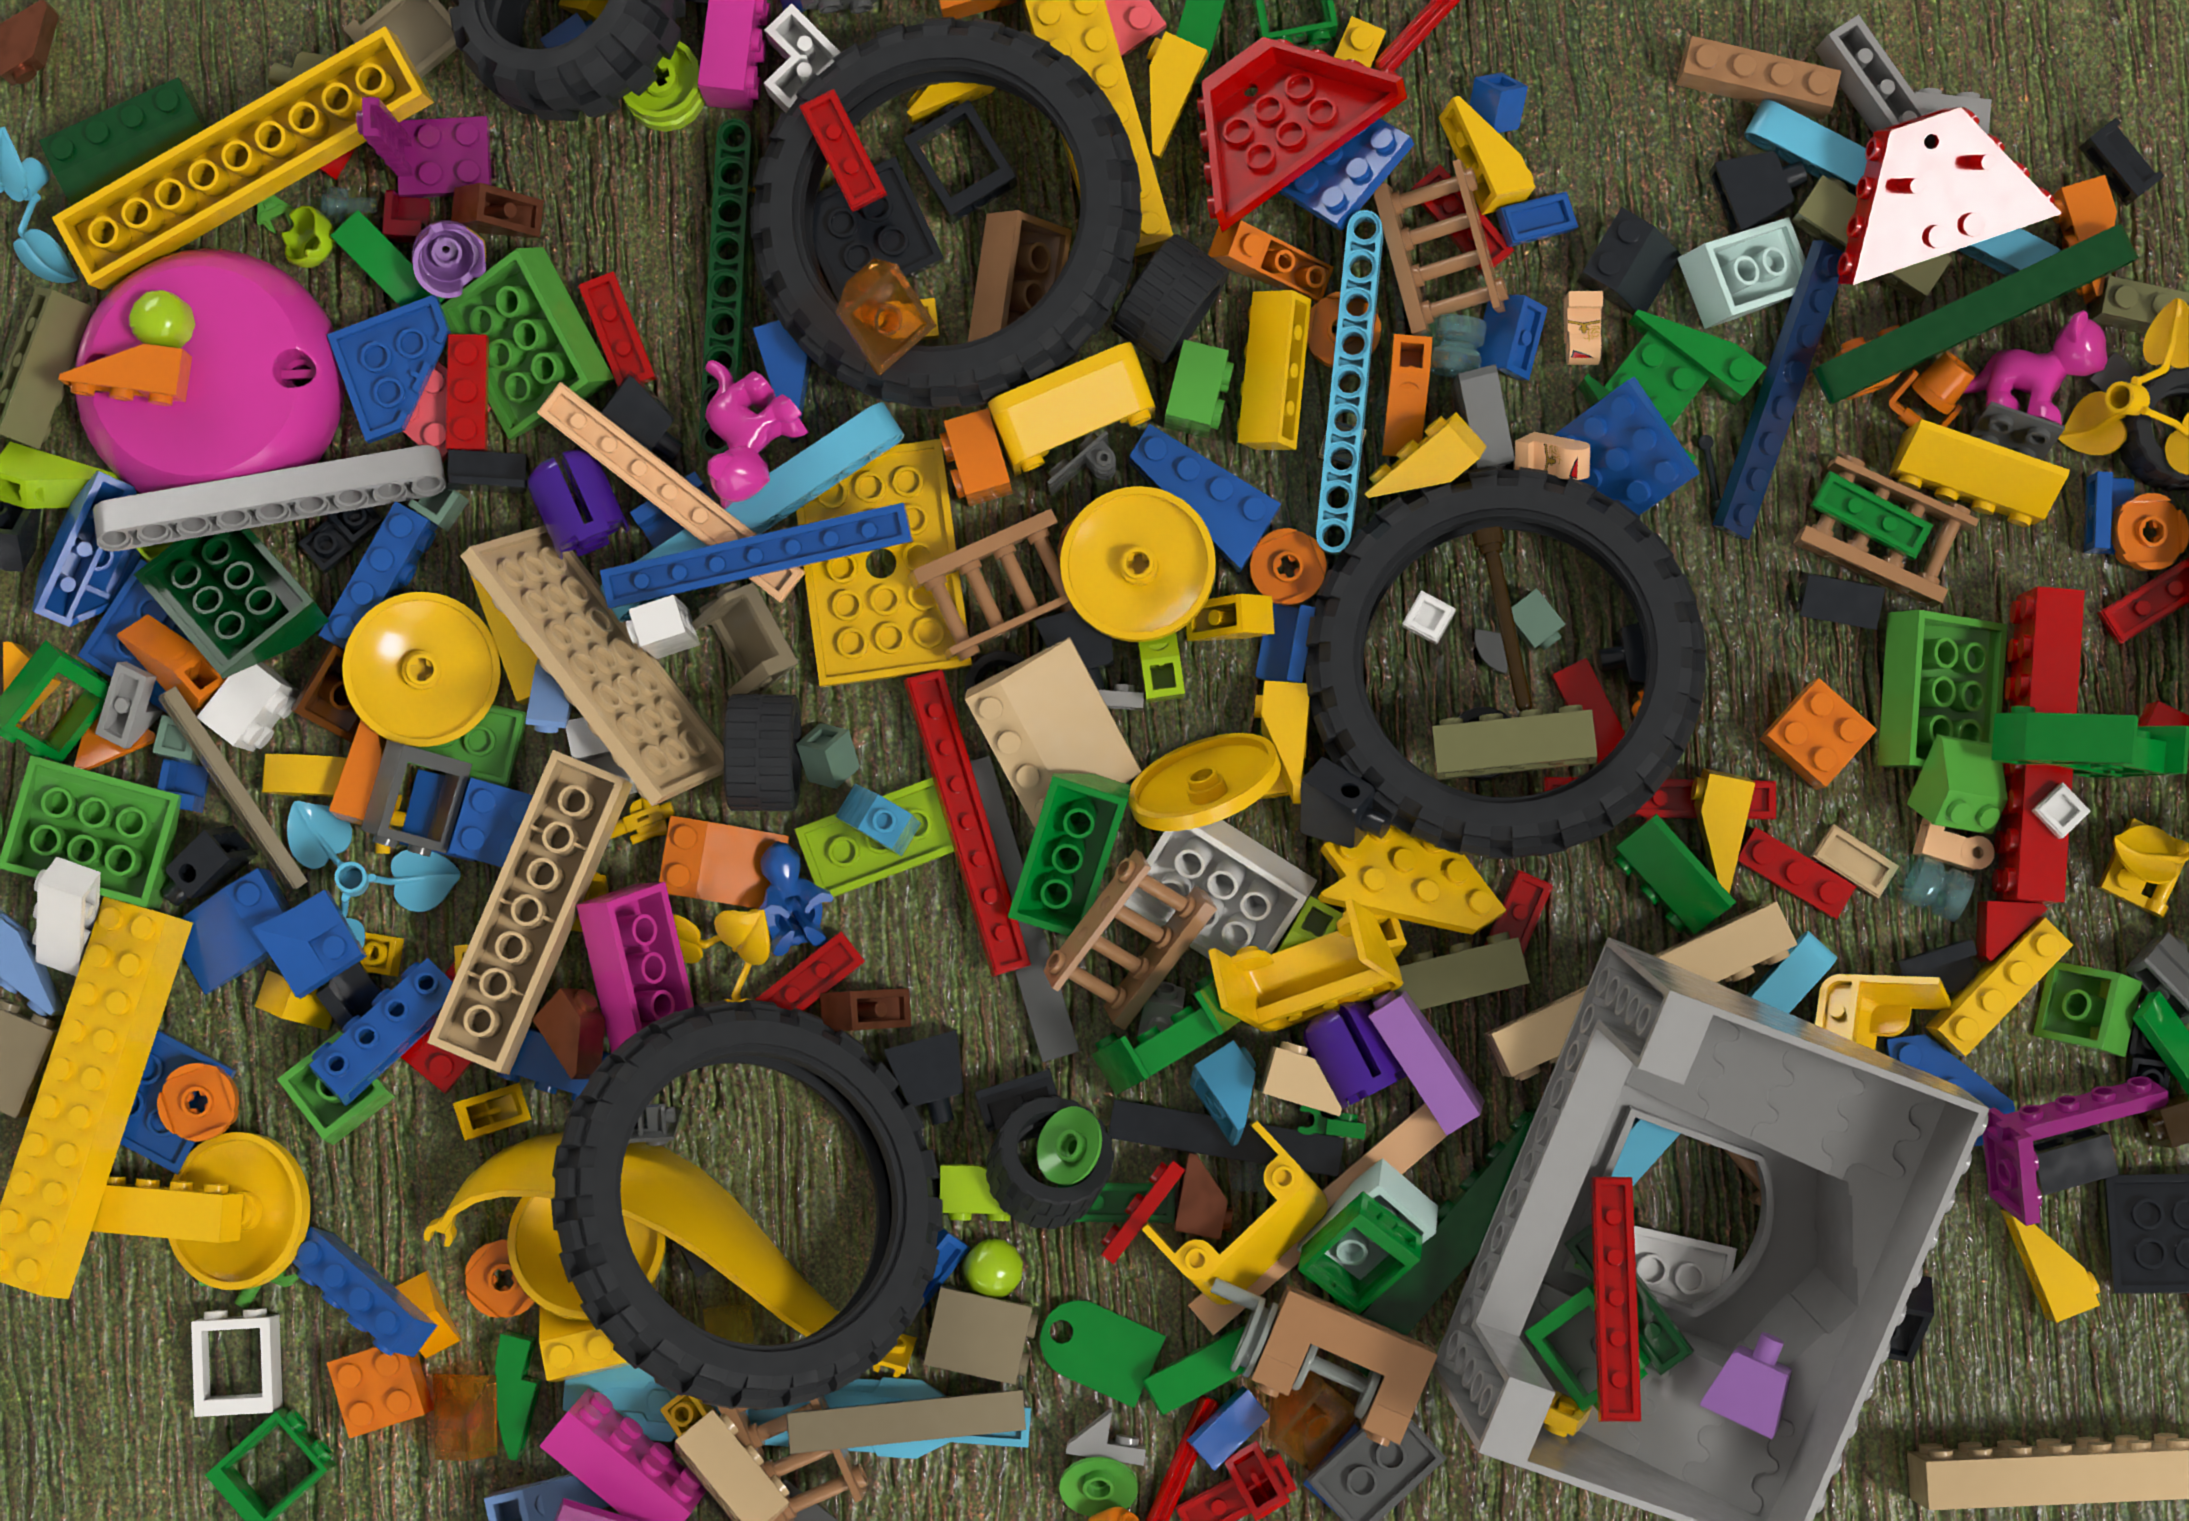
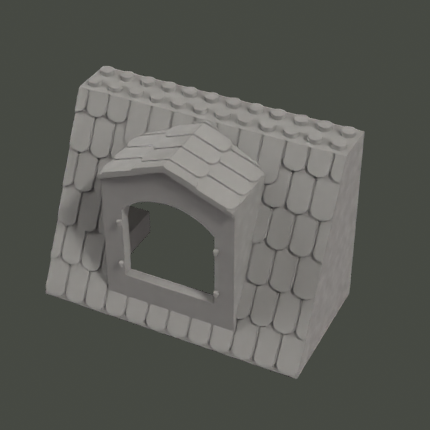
M1608 937L1437 1351L1438 1356L1432 1368L1435 1377L1478 1453L1675 1521H1813L1816 1513H1819L1824 1507L1826 1489L1831 1477L1836 1475L1841 1467L1842 1452L1848 1438L1853 1437L1857 1430L1858 1414L1864 1401H1867L1873 1393L1874 1377L1879 1365L1884 1363L1889 1355L1890 1340L1894 1330L1905 1318L1907 1311L1906 1302L1912 1288H1916L1921 1281L1923 1274L1922 1265L1928 1251L1932 1250L1938 1241V1228L1943 1216L1954 1204L1955 1188L1961 1175L1965 1174L1970 1167L1972 1160L1971 1151L1977 1137L1981 1136L1987 1127V1114L1990 1108L1953 1083ZM1637 1117L1754 1160L1761 1188V1211L1753 1242L1737 1269L1718 1288L1691 1304L1671 1298L1663 1293L1651 1291L1695 1351L1662 1375L1658 1373L1651 1362L1644 1368L1648 1375L1640 1380L1642 1421L1639 1423L1598 1422V1411L1591 1405L1592 1409L1587 1422L1574 1436L1567 1433L1566 1437H1562L1547 1431L1544 1428L1545 1423L1543 1422L1556 1392L1554 1390L1570 1396V1394L1524 1332L1592 1283L1581 1266L1575 1264V1258L1564 1243L1592 1223L1590 1178L1612 1176L1635 1118ZM1587 1306L1547 1335V1337L1587 1392L1590 1393L1597 1388L1595 1313L1590 1306ZM1761 1332L1769 1333L1784 1341L1777 1362L1792 1369L1780 1427L1772 1439L1700 1406L1703 1397L1734 1350L1739 1345H1742L1754 1351Z

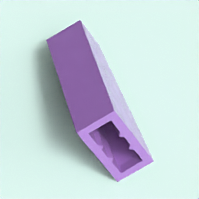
M1393 990L1373 1001L1372 1003L1376 1008L1371 1011L1369 1018L1445 1134L1449 1135L1481 1114L1485 1100L1408 993L1403 990L1395 995Z

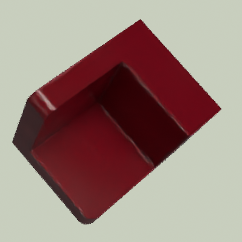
M386 190L382 234L391 243L414 244L418 234L430 224L431 201L428 198L399 197L394 190Z

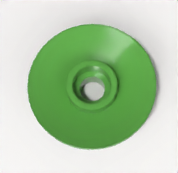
M1071 1106L1059 1110L1046 1122L1037 1144V1161L1041 1172L1048 1180L1060 1185H1071L1079 1182L1090 1173L1099 1158L1102 1147V1132L1096 1117L1084 1108Z
M1091 1457L1073 1463L1064 1471L1060 1479L1059 1490L1062 1500L1069 1508L1079 1514L1091 1517L1111 1507L1121 1506L1128 1509L1137 1497L1138 1482L1133 1471L1125 1464L1111 1458Z

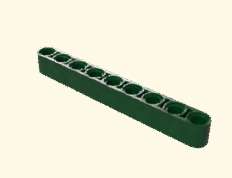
M736 118L727 119L722 122L718 127L716 135L699 442L711 458L729 450L727 443L720 449L709 447L710 437L715 433L710 428L705 413L707 405L718 391L719 384L716 378L706 371V364L710 360L716 361L720 357H729L732 359V366L729 371L734 379V383L742 379L755 142L748 125ZM734 133H741L746 136L745 141L738 147H730L726 144L729 136ZM730 171H741L743 177L737 184L730 185L724 182L725 176ZM735 207L741 210L740 217L736 221L726 222L722 220L723 213L728 208ZM731 244L739 247L738 254L733 259L725 260L720 257L723 247ZM723 283H735L737 288L732 296L724 298L718 295V289ZM725 319L732 320L735 325L731 333L727 335L716 333L715 329L720 321Z
M2122 223L2115 225L1835 357L1812 371L1828 404H1835L2136 261L2139 257Z

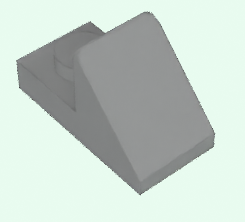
M117 662L95 734L124 749L131 748L163 712L159 707L149 703L157 676L128 662Z
M1112 1408L1108 1409L1067 1441L1066 1454L1084 1457H1105L1123 1463L1144 1466L1146 1445L1138 1444V1437L1116 1434L1115 1440L1108 1439Z

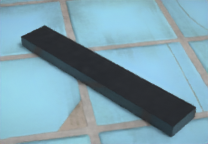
M1114 1099L1109 1128L1111 1139L1268 1165L1278 1155L1250 1126L1251 1122H1246L1239 1144L1231 1147L1210 1115ZM1261 1124L1304 1171L1338 1177L1344 1138L1317 1133L1305 1135L1297 1130Z

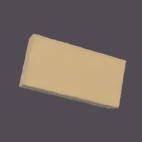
M1835 824L1829 827L1811 855V858L1875 899L1880 898L1899 868L1897 864Z

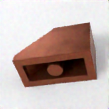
M45 0L34 3L0 23V76L12 86L29 82L37 75V71L46 66L59 15Z
M481 182L455 187L451 221L459 222L469 229L483 234L540 238L544 200Z
M560 988L532 1020L571 1079H589L591 1074L602 1063L605 1017L597 1007L595 997L586 989Z
M909 988L820 993L823 1024L834 1029V1032L841 1029L843 1031L911 1027Z
M1188 1152L1174 1231L1221 1240L1222 1231H1230L1233 1209L1227 1208V1198L1198 1155L1194 1152Z

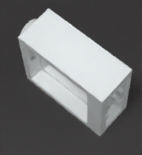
M267 1308L243 1309V1316L228 1317V1310L205 1311L204 1318L191 1322L194 1417L273 1413L283 1408L279 1314L267 1315ZM260 1328L262 1393L210 1396L208 1331Z

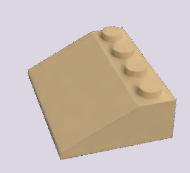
M1070 637L967 689L965 701L1035 829L1053 773L1097 774L1127 783L1142 772Z

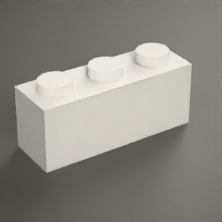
M675 595L628 609L632 620L626 621V626L632 643H636L638 648H642L644 652H648L654 658L659 659L700 645L696 630H694L691 624L693 620L690 611Z
M59 857L54 859L47 870L42 869L39 872L34 883V891L37 892V903L33 911V917L37 919V926L32 943L36 945L37 963L77 977L99 911L101 872Z

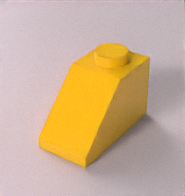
M1235 594L1208 599L1198 615L1186 625L1187 641L1247 639L1274 634L1272 596Z

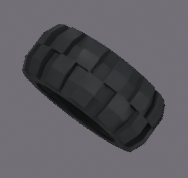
M451 0L457 7L449 10L456 47L463 52L466 66L501 101L522 114H535L541 120L578 121L580 111H583L588 117L598 118L620 109L619 99L631 91L640 96L658 78L653 70L662 57L671 60L681 38V28L676 24L675 20L679 17H685V0H608L599 17L583 33L569 42L546 49H527L523 45V22L531 0Z

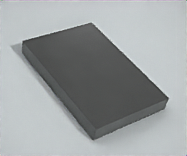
M1412 1419L1409 1422L1401 1444L1390 1441L1388 1447L1366 1437L1367 1434L1364 1432L1365 1429L1361 1426L1306 1477L1308 1482L1344 1521H1380L1447 1459Z

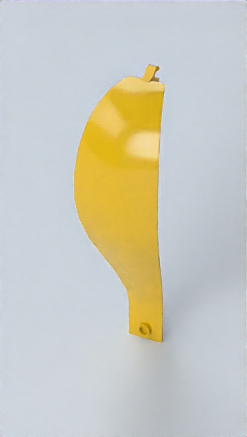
M564 1132L534 1136L508 1146L493 1155L468 1176L443 1216L429 1223L424 1231V1240L429 1242L436 1230V1232L445 1234L444 1246L449 1247L457 1235V1228L455 1226L457 1214L476 1202L499 1197H543L553 1199L555 1197V1178L552 1176L556 1149L561 1144ZM645 1142L630 1143L627 1146L621 1173L622 1215L664 1234L699 1256L780 1320L806 1337L818 1331L839 1313L800 1276L736 1199L700 1167L663 1146H650ZM901 1334L897 1339V1345L878 1364L873 1365V1370L879 1372L882 1365L894 1369L893 1377L898 1378L901 1373L905 1374L917 1338Z

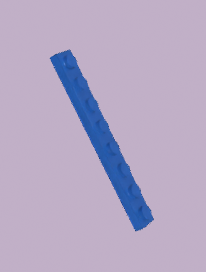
M899 503L600 570L607 607L608 609H613L913 542L905 503Z

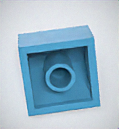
M1234 1040L1195 1064L1189 1082L1231 1147L1239 1144L1244 1131L1256 1074L1254 1071L1256 1063L1245 1047L1239 1049Z

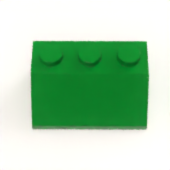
M1657 814L1644 818L1610 848L1616 855L1612 859L1615 865L1626 876L1632 873L1642 884L1638 888L1639 891L1651 904L1655 905L1658 902L1668 914L1664 917L1665 920L1679 934L1683 931L1687 935L1696 934L1736 903L1731 895Z

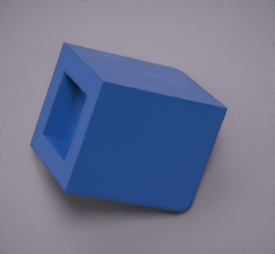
M1502 72L1475 77L1469 105L1498 133L1516 130L1520 126L1528 86Z
M163 759L157 789L181 795L180 809L203 813L210 775L204 766H195Z

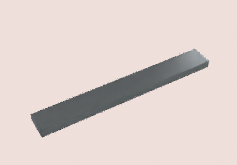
M986 756L970 761L1011 900L1013 901L1024 866L991 757ZM1018 921L1031 965L1017 969L1015 973L1042 1062L1079 1052V1046L1061 989L1056 991L1051 987L1043 971L1051 955L1043 928Z

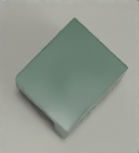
M445 488L437 495L420 498L418 502L411 499L408 506L448 532L469 500L456 490H446Z
M162 715L152 753L161 759H170L198 766L200 760L171 717Z
M819 723L796 744L809 782L837 789L860 767L848 729Z

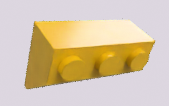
M654 1281L652 1286L657 1291L656 1283ZM540 1307L539 1344L547 1381L559 1382L630 1365L613 1350L614 1344L601 1329L596 1330L590 1320L583 1321L563 1318Z

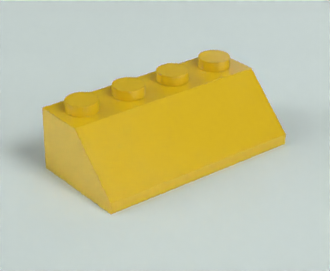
M1921 419L1903 432L1889 476L1898 478V483L1914 490H1920L1921 487L1935 491L1934 496L1941 500L1957 502V499L1971 503V509L1987 515H1993L1994 512L2008 516L2007 521L2014 525L2030 527L2031 524L2035 525L2045 520L2068 478L2070 470Z

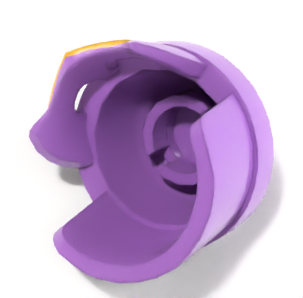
M441 220L429 224L418 234L412 249L413 270L417 281L425 290L441 298L460 296L464 285L469 283L474 277L482 276L486 271L485 240L467 226L456 221ZM444 246L449 247V249L446 251H444L442 248Z

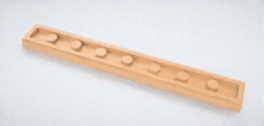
M559 382L537 411L550 424L707 546L757 535L564 383ZM797 567L749 579L777 601L783 603L806 572Z
M1425 1103L1322 1189L1328 1201L1327 1211L1355 1179L1383 1158L1400 1174H1403L1448 1136ZM1311 1229L1255 1281L1247 1291L1260 1296L1297 1265L1301 1254L1297 1251V1246ZM1200 1293L1188 1304L1212 1335H1215L1246 1308L1234 1302L1227 1305L1216 1304L1203 1293Z

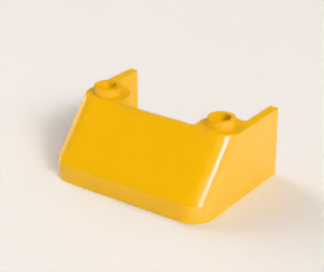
M1131 342L1114 346L1005 392L988 402L994 429L1015 477L1022 474L1021 467L1023 472L1043 465L1045 463L1043 457L1049 453V450L1117 421H1120V423L1129 422L1130 427L1142 424L1155 418L1156 410L1139 359Z
M1353 899L1345 901L1347 911L1342 914V918L1336 923L1338 931L1270 954L1264 950H1259L1257 946L1243 947L1237 950L1236 955L1232 957L1216 948L1208 950L1221 1009L1258 1030L1266 1032L1281 1030L1308 1021L1329 1009L1337 1011L1340 1007L1339 1004L1343 1002H1363L1391 990L1394 991L1403 985L1400 968L1375 915Z
M1836 974L1827 978L1820 987L1815 1025L1875 1050L1877 1036H1897L1907 1029L1912 1009L1951 1010L1952 1003L1940 977Z
M1256 1119L1250 1123V1126L1278 1154L1266 1166L1263 1175L1266 1188L1277 1199L1272 1206L1221 1254L1208 1242L1200 1239L1187 1241L1175 1251L1148 1221L1142 1227L1143 1232L1209 1300L1219 1305H1227L1232 1303V1301L1210 1292L1216 1277L1247 1290L1324 1217L1328 1208L1325 1193Z

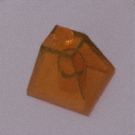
M877 258L872 259L846 282L836 311V315L877 375L884 373L937 326L898 265Z
M1309 1370L1300 1389H1291L1289 1396L1281 1392L1277 1398L1271 1396L1268 1438L1311 1472L1359 1418L1355 1417V1406L1324 1377Z
M433 1373V1453L435 1459L469 1461L497 1455L496 1375Z

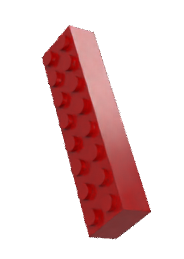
M2037 586L2018 595L2016 601L2012 602L2010 622L2015 624L2014 639H2010L2007 648V659L2009 662H2012L2011 677H2008L2005 683V699L2010 700L2009 713H2011L2012 706L2035 707L2036 713L2077 714L2085 590ZM2002 762L2008 801L2001 814V831L1998 830L1996 832L1994 841L1995 853L1999 854V867L1994 870L1992 876V890L1997 892L1996 901L2043 903L2044 905L2065 903L2069 833L2064 838L2058 839L2031 810L2059 783H2064L2072 791L2073 769L2054 765H2014Z

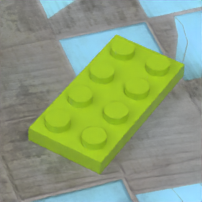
M933 778L882 796L911 813L922 823L902 857L836 818V814L794 829L814 884L830 891L834 898L954 853Z

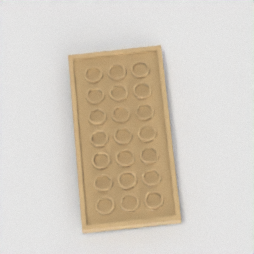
M545 525L470 546L460 556L468 566L471 576L483 585L492 597L495 607L506 615L516 628L518 637L529 645L539 658L542 668L552 675L562 688L567 701L579 710L587 721L591 732L602 740L611 752L614 762L625 770L635 783L638 793L648 800L652 806L724 774V746L656 658L648 652H644L642 648H638L636 643H632L626 621L619 622L612 609H608L606 599L599 589V584L573 551L563 552V560L558 558Z

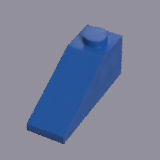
M779 320L753 328L775 397L784 394L790 398L802 412V415L799 417L802 421L811 358L798 346ZM788 437L791 443L799 441V437Z

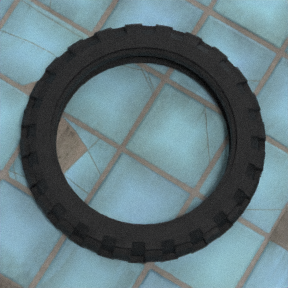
M954 17L925 19L922 24L907 27L904 24L882 30L876 33V38L859 46L857 43H854L833 57L834 62L818 76L814 73L797 91L796 96L798 98L786 114L781 113L768 137L771 142L765 157L759 161L753 185L756 189L754 206L750 208L751 237L754 239L756 253L754 261L761 285L765 288L771 302V308L784 329L791 335L798 346L825 371L842 383H846L861 391L863 394L888 403L895 402L909 405L911 408L939 410L941 407L960 406L961 408L988 404L990 400L1005 392L1041 378L1055 369H1061L1079 354L1078 350L1092 335L1096 336L1111 315V308L1119 293L1124 291L1134 266L1132 261L1136 244L1140 240L1142 222L1140 202L1142 190L1138 165L1131 142L1118 113L1088 72L1070 56L1064 55L1052 47L1048 41L1025 30L1020 32L1005 27L1004 23L975 18L973 21L955 20ZM953 82L976 83L1007 91L1037 108L1055 125L1071 150L1080 185L1079 225L1072 250L1060 275L1034 307L1007 327L991 335L951 346H919L898 342L864 327L844 311L834 298L822 275L813 238L815 201L828 163L799 107L832 89L835 90L853 127L874 109L905 92L924 86Z
M1496 467L1468 470V473L1459 475L1452 482L1419 488L1402 498L1397 497L1375 513L1376 516L1361 530L1358 529L1347 547L1341 551L1331 570H1328L1317 594L1315 614L1313 617H1310L1306 640L1308 653L1305 667L1308 697H1310L1309 702L1314 722L1332 762L1374 787L1376 791L1373 798V808L1391 817V825L1413 838L1417 837L1435 845L1436 848L1460 855L1470 854L1483 856L1486 859H1515L1517 857L1549 855L1566 851L1567 848L1586 841L1590 842L1614 829L1616 825L1631 814H1635L1655 795V792L1671 775L1682 757L1697 722L1706 679V644L1703 623H1701L1696 605L1697 600L1687 576L1683 575L1673 558L1674 554L1657 533H1653L1640 520L1638 514L1618 499L1614 501L1598 492L1597 487L1573 478L1569 480L1560 479L1548 474L1546 470L1520 467L1519 470H1497ZM1494 526H1501L1503 530H1518L1552 537L1571 545L1597 562L1615 580L1630 602L1640 625L1646 654V680L1642 701L1632 724L1616 747L1598 765L1577 779L1552 790L1527 796L1491 797L1472 794L1441 783L1422 772L1395 748L1382 730L1368 700L1364 684L1363 663L1366 637L1376 609L1393 582L1415 560L1435 547L1458 537L1472 534L1477 530Z
M746 999L743 1002H727L721 1000L697 1004L692 1008L679 1012L675 1011L652 1022L632 1035L608 1055L589 1077L588 1083L581 1094L576 1097L564 1122L566 1128L561 1144L556 1149L552 1176L555 1178V1197L551 1199L553 1230L558 1231L562 1249L559 1256L568 1282H573L583 1302L580 1304L581 1308L595 1329H601L614 1344L613 1350L634 1369H642L654 1378L655 1383L680 1396L688 1395L702 1400L704 1404L729 1409L752 1408L754 1410L783 1408L814 1400L839 1390L860 1378V1375L870 1367L878 1364L897 1345V1339L906 1327L911 1326L924 1303L923 1294L928 1282L933 1280L940 1253L939 1249H936L938 1231L943 1230V1201L938 1199L936 1179H939L940 1176L933 1149L928 1150L921 1131L925 1126L913 1103L907 1104L898 1090L897 1086L900 1083L881 1061L876 1063L863 1051L865 1046L842 1029L834 1032V1029L823 1024V1019L797 1008L793 1010L780 1008L774 1002ZM739 1063L756 1065L788 1075L809 1087L833 1107L856 1138L864 1154L873 1183L876 1203V1230L869 1264L862 1281L846 1306L830 1322L802 1340L776 1345H752L730 1341L697 1327L675 1311L653 1288L632 1251L626 1234L621 1206V1173L628 1142L637 1121L654 1097L672 1080L687 1072L717 1064Z

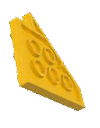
M1390 825L1387 834L1382 839L1368 833L1355 848H1347L1327 842L1320 850L1341 878V880L1319 894L1317 898L1321 903L1346 908L1345 901L1353 899L1373 914L1474 935L1506 912L1505 907L1464 854L1460 855L1436 848L1435 845L1417 837L1413 838L1393 825Z

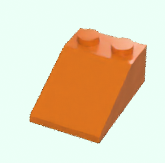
M670 815L659 882L666 883L668 895L759 909L763 904L765 890L771 884L761 872V857L768 847L777 841L788 844L790 836Z

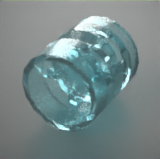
M1440 315L1437 321L1435 339L1441 345L1434 347L1430 371L1441 376L1456 378L1459 373L1480 368L1482 359L1476 349L1484 345L1487 323L1470 316Z
M1921 855L1906 879L1901 898L1903 901L1921 909L1931 906L1933 914L1955 922L1969 901L1975 879L1974 876L1955 868L1945 871L1942 862L1926 855Z

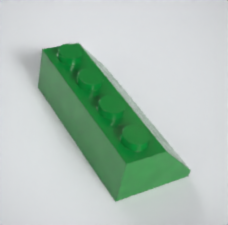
M1053 773L1008 918L1068 937L1071 935L1095 902L1127 805L1131 785L1097 774Z

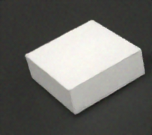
M1421 590L1403 621L1402 627L1437 645L1455 614L1456 608Z
M2059 783L2031 810L2058 839L2064 838L2091 812L2064 783Z

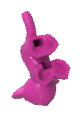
M2086 311L2078 312L2061 328L2056 336L2052 351L2036 354L2018 348L2000 350L1991 356L1983 370L1974 377L1964 393H1976L1986 390V407L1992 401L2020 411L2021 405L2011 395L2012 391L2017 389L2031 395L2027 414L2062 425L2061 412L2052 403V399L2066 375L2087 376L2104 370L2108 360L2104 331L2095 321L2088 319Z
M710 360L706 364L705 369L716 378L719 385L717 393L707 405L705 417L712 431L726 441L729 450L713 456L708 461L707 470L710 475L711 486L720 498L721 507L726 509L733 502H741L751 498L770 481L768 465L758 454L766 445L780 435L798 438L807 434L808 431L799 418L802 412L784 394L775 397L773 389L761 374L753 371L734 383L730 371L724 365ZM754 407L762 412L756 414L750 409Z

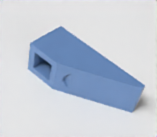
M538 658L534 670L525 724L534 725V730L538 732L557 733L558 728H566L573 705L567 701L564 691L552 675L542 668Z
M0 910V986L13 994L19 991L29 999L27 1005L43 1017H47L48 1014L50 1016H63L66 1009L46 965L36 962V945L32 943L33 936L31 932Z
M573 1474L493 1491L484 1498L488 1521H554L563 1498L599 1509L610 1506Z

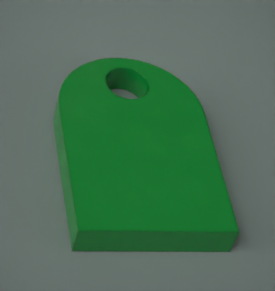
M1075 1299L1058 1305L1049 1313L1042 1326L1040 1345L1045 1360L1057 1373L1135 1408L1144 1388L1142 1380L1149 1377L1166 1335L1095 1302ZM1058 1320L1069 1322L1073 1328L1072 1337L1065 1342L1054 1340L1050 1334L1052 1324Z

